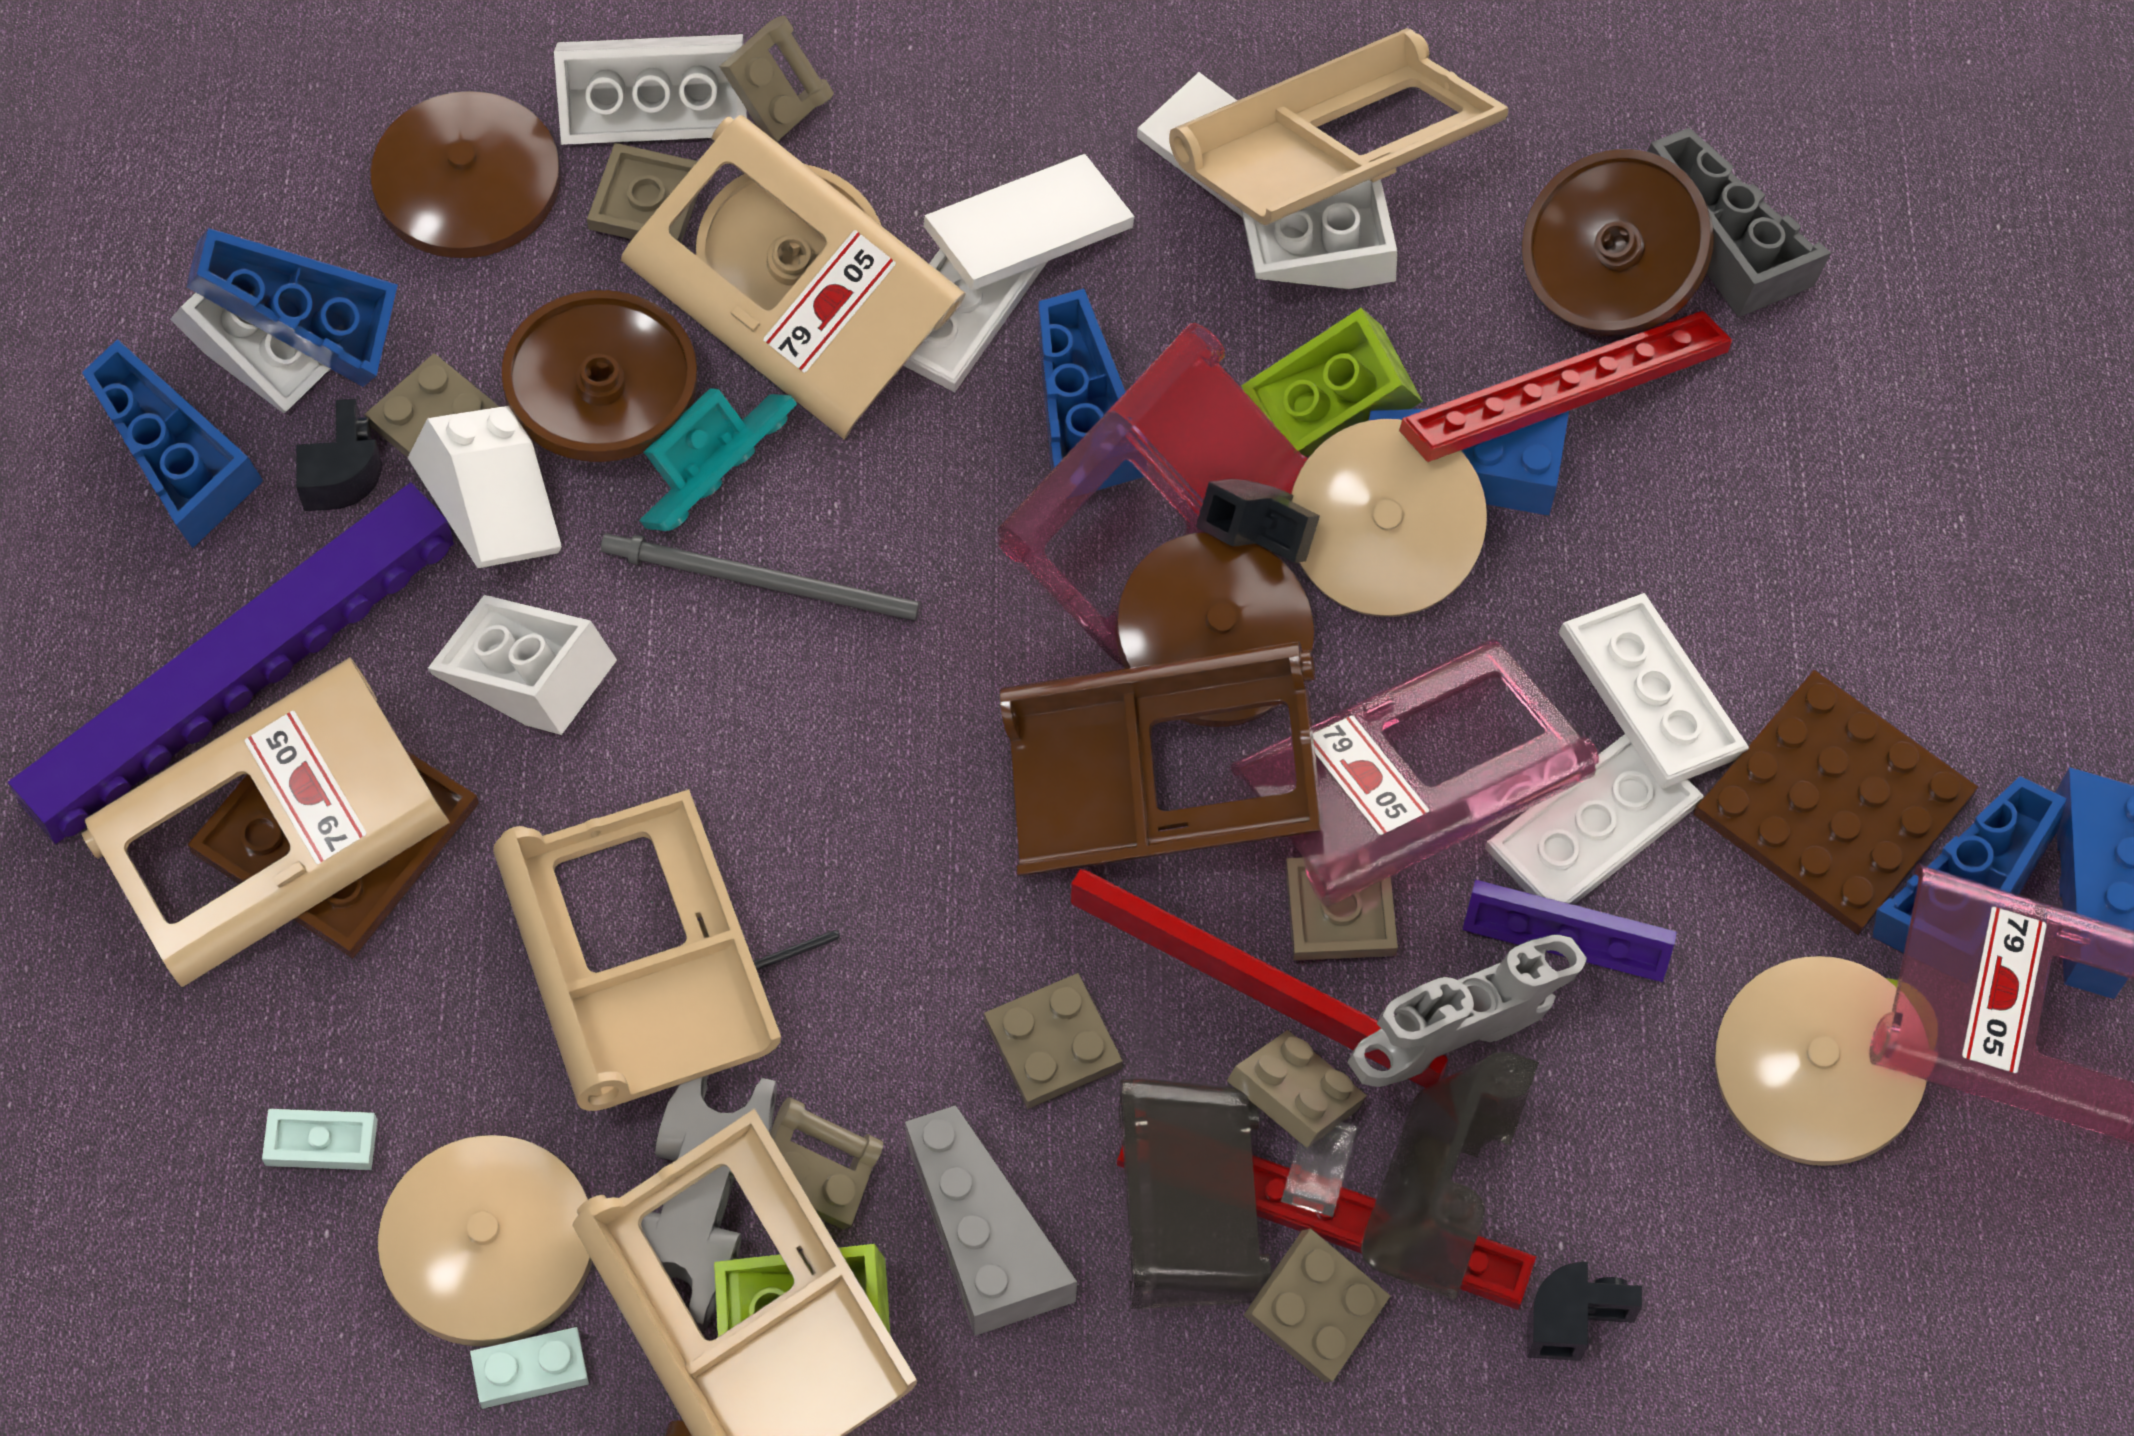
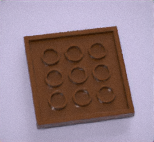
M1813 670L1750 743L1748 751L1738 757L1696 806L1693 815L1859 936L1876 915L1877 909L1892 896L1972 799L1978 786L1819 672Z
M407 750L406 752L450 823L292 919L352 959L479 804L476 794ZM248 774L188 843L190 852L238 884L285 857L290 851L288 839L253 779Z

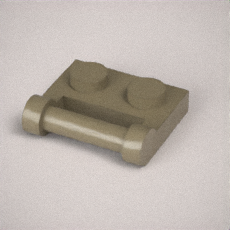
M784 15L768 22L719 66L758 128L776 142L815 107L827 102L834 94L827 80H821L792 35L793 26ZM775 43L805 89L798 96L768 50Z
M788 1097L778 1111L770 1135L820 1219L843 1230L851 1227L872 1168L882 1152L883 1141L870 1134L861 1137L805 1110L804 1103ZM797 1129L854 1156L850 1168L790 1141L794 1130Z

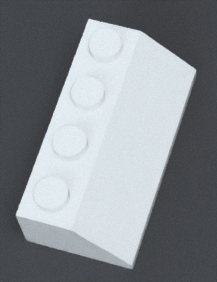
M743 34L558 42L554 50L561 145L712 138L714 131L726 117L730 116L734 120L736 117L743 115L747 118V109L719 67L744 45Z

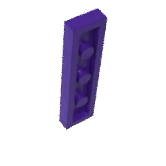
M1476 879L1462 929L1517 945L1550 935L1570 937L1587 958L1586 963L1659 982L1664 981L1677 932ZM1554 950L1546 951V952H1548V953H1552V954H1556V955H1560V956L1565 957L1563 954L1559 953L1558 951H1554Z

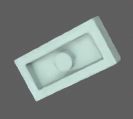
M268 1109L262 1160L265 1166L372 1170L377 1128L375 1113Z
M577 1327L470 1351L479 1403L482 1409L589 1385Z

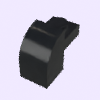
M356 399L336 400V442L296 445V488L304 511L334 510L354 505L369 495L381 476L382 461L376 440H371L369 418L360 416Z
M1226 479L1209 481L1196 528L1231 546L1259 544L1293 563L1306 562L1320 515L1292 502L1294 495L1278 488L1253 481Z
M1574 1262L1556 1269L1541 1284L1529 1312L1527 1321V1358L1581 1361L1588 1346V1320L1635 1323L1642 1308V1286L1627 1285L1625 1279L1618 1277H1603L1595 1280V1283L1588 1282V1262Z

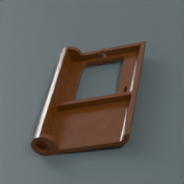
M1298 641L1001 688L1000 706L1002 720L1007 736L1011 741L1019 850L1017 875L1026 876L1322 832V811L1307 681L1316 680L1312 651H1302L1301 644ZM1278 704L1286 705L1289 708L1297 781L1293 791L1284 794L1170 811H1162L1158 808L1151 730L1154 725L1161 722Z

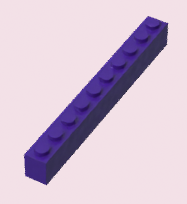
M410 482L8 781L18 803L54 844H57L65 837L76 835L85 828V819L128 793L132 786L148 774L152 775L160 772L168 765L172 756L188 744H194L204 739L211 731L213 725L229 713H236L245 708L253 695L269 683H276L282 680L291 671L292 666L309 653H316L322 650L330 642L334 634L349 623H356L363 619L375 603L387 594H394L400 591L409 582L411 576L427 564L431 565L440 561L447 554L449 548L454 545L449 522Z

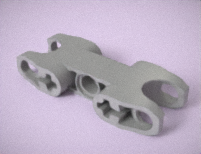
M1550 935L1516 946L1509 951L1501 963L1462 979L1456 980L1443 977L1425 983L1397 997L1388 1004L1377 1022L1381 1029L1361 1040L1351 1053L1347 1063L1362 1084L1381 1087L1416 1076L1425 1071L1436 1057L1476 1040L1493 1042L1510 1036L1544 1017L1556 998L1552 993L1574 980L1584 967L1587 958L1572 938L1562 935ZM1554 950L1563 954L1567 958L1570 968L1555 971L1546 962L1545 952ZM1376 1049L1383 1051L1390 1060V1069L1379 1071L1372 1068L1367 1063L1364 1053Z
M708 1075L679 1084L676 1092L667 1103L656 1142V1157L676 1161L754 1108L770 1133L773 1126L777 1096L776 1081L761 1078L746 1106L734 1113H719L706 1105L704 1098L707 1091ZM727 1166L717 1168L664 1203L661 1214L651 1212L641 1222L642 1230L670 1278L677 1277L691 1286L692 1297L689 1310L701 1332L706 1331L716 1311L714 1262L738 1259L741 1247V1233L720 1228L735 1179L730 1168Z

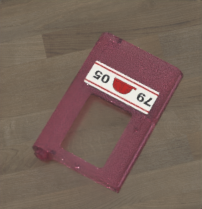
M1490 639L1313 724L1323 830L1322 832L1289 836V839L1304 857L1306 874L1315 894L1325 906L1330 907L1594 777L1596 773L1595 765L1599 763V756L1591 740L1586 736L1581 738L1497 640ZM1489 678L1501 679L1545 730L1542 735L1434 787L1422 784L1381 733L1385 728ZM1292 735L1231 764L1233 774L1235 776L1240 774L1257 797L1289 793L1295 789L1297 781Z
M1916 865L1915 875L1918 876V887L1892 1012L1885 1014L1880 1019L1874 1030L1869 1050L1871 1064L2134 1143V1082L2045 1056L2039 1053L2036 1048V1037L2053 957H2063L2134 979V931L1933 868ZM2056 935H2059V936H2061V937H2065V938H2068V939H2071V940H2074V941H2077V942H2081L2082 944H2079V943H2076V942H2072V941H2069V940H2066V939H2063V938L2056 937Z

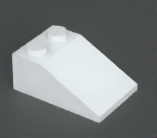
M1381 179L1376 182L1367 180L1268 225L1259 223L1241 210L1256 279L1345 289L1396 281L1397 247Z
M197 293L188 299L170 319L204 354L282 413L290 409L330 369Z
M504 406L428 418L408 459L477 568L559 553L562 546L533 443L510 407Z
M484 595L428 669L435 677L526 726L562 735L617 659L590 620Z

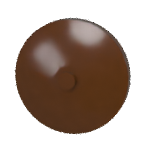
M474 91L454 92L436 96L411 107L401 114L380 138L373 154L370 169L374 199L378 211L388 227L409 245L426 253L448 258L487 256L508 249L524 240L542 224L552 210L557 199L561 179L557 149L549 130L533 112L516 101L492 93Z
M1614 149L1594 153L1577 160L1561 170L1548 182L1534 201L1526 219L1522 238V257L1525 272L1541 302L1554 316L1565 324L1577 330L1601 336H1623L1639 333L1653 328L1675 315L1686 305L1700 287L1709 268L1713 252L1712 219L1708 206L1693 180L1676 164L1666 158L1635 149Z
M582 291L565 295L546 303L530 314L518 326L510 338L503 356V392L506 405L510 407L529 438L541 447L560 456L580 461H617L644 453L653 442L668 431L693 405L697 389L696 356L692 343L683 327L672 315L657 304L645 298L621 291Z
M1206 532L1177 537L1162 544L1137 565L1130 575L1117 605L1115 637L1118 653L1124 668H1131L1298 641L1301 644L1302 651H1312L1314 624L1311 607L1300 582L1287 565L1275 554L1259 544L1231 546ZM1280 704L1180 720L1201 726L1229 727L1248 723L1263 717Z

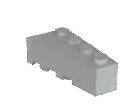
M956 1105L906 1121V1144L974 1336L1076 1302V1279Z

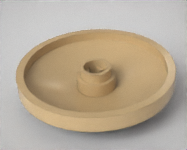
M806 165L881 225L870 203L854 186L827 170ZM743 174L726 185L708 206L699 226L695 255L762 309L771 310L776 307L826 246V240L748 176Z
M1399 419L1370 420L1347 427L1334 434L1322 443L1308 458L1295 481L1292 495H1294L1292 502L1320 515L1306 562H1299L1310 581L1332 601L1354 612L1376 617H1397L1414 614L1428 609L1448 597L1462 584L1474 567L1486 532L1487 511L1483 488L1477 473L1466 456L1460 450L1427 462L1399 432L1402 422Z
M1816 956L1792 959L1775 965L1757 975L1744 986L1729 1005L1718 1032L1715 1048V1072L1722 1099L1736 1123L1750 1138L1768 1151L1782 1158L1808 1165L1827 1166L1850 1163L1870 1156L1887 1146L1906 1128L1921 1102L1928 1077L1929 1057L1925 1033L1918 1016L1905 996L1892 983L1875 971L1861 964L1835 957Z
M496 1135L476 1136L452 1142L438 1148L416 1163L403 1176L390 1195L383 1211L378 1234V1252L383 1276L392 1296L404 1313L418 1326L436 1337L452 1343L480 1347L495 1346L524 1339L556 1320L571 1305L587 1279L592 1260L572 1224L578 1216L577 1209L588 1199L581 1184L571 1170L555 1155L534 1143L518 1138Z

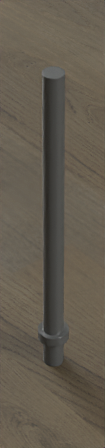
M605 533L601 543V552L626 557L630 564L640 565V562L644 561L913 621L917 620L920 602L653 544L646 542V538L640 535H634L631 539Z

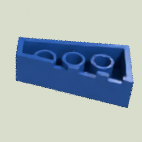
M208 228L197 241L186 287L364 387L377 376L398 284Z
M1085 289L1038 301V337L1054 503L1146 477L1147 452L1119 422L1113 412V405L1126 391Z
M118 339L82 371V374L140 465L172 520L192 548L263 482V479L247 455Z
M1427 409L1370 411L1369 421L1378 419L1402 420V418ZM1569 411L1461 450L1478 475L1487 505L1550 515L1558 483Z
M2069 767L2055 792L2067 798L2060 828L2057 831V851H2060L2061 859L2059 895L2063 901L2061 933L2064 984L2115 999L2130 977L2134 962V786Z
M2019 776L1975 817V822L1959 837L1955 836L1943 847L1942 853L1924 870L1921 868L1907 881L1906 887L1893 899L1889 898L1877 909L1872 937L1966 984L1982 957L1992 907L2010 911L2060 828L2067 798Z

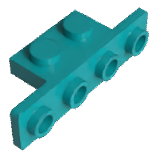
M710 388L668 431L644 451V454L671 488L639 520L644 528L670 531L680 526L688 518V510L700 498L713 494L721 486V478L733 466L746 462L754 454V446L765 435L776 432L787 422V414L797 405L791 395L770 394L742 420L719 389Z

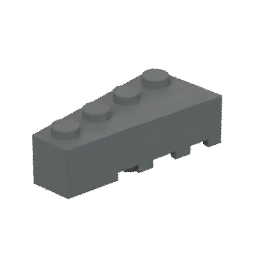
M1687 128L1651 142L1647 152L1666 158L1682 169L1693 180L1708 206L1712 219L1714 242L1707 275L1738 318L1815 286L1831 252L1820 242L1815 245L1810 243L1799 233L1802 226L1788 214L1782 218L1764 202L1766 195L1754 184H1745L1731 173L1733 166L1692 129Z

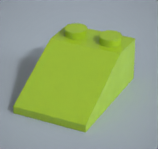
M1359 308L1241 385L1251 406L1289 446L1293 454L1300 458L1312 455L1322 443L1341 430L1369 421L1370 411L1412 409L1423 402L1382 325L1362 308Z
M875 1244L838 1248L890 1334L885 1257ZM781 1254L714 1262L718 1337L792 1288L794 1277Z

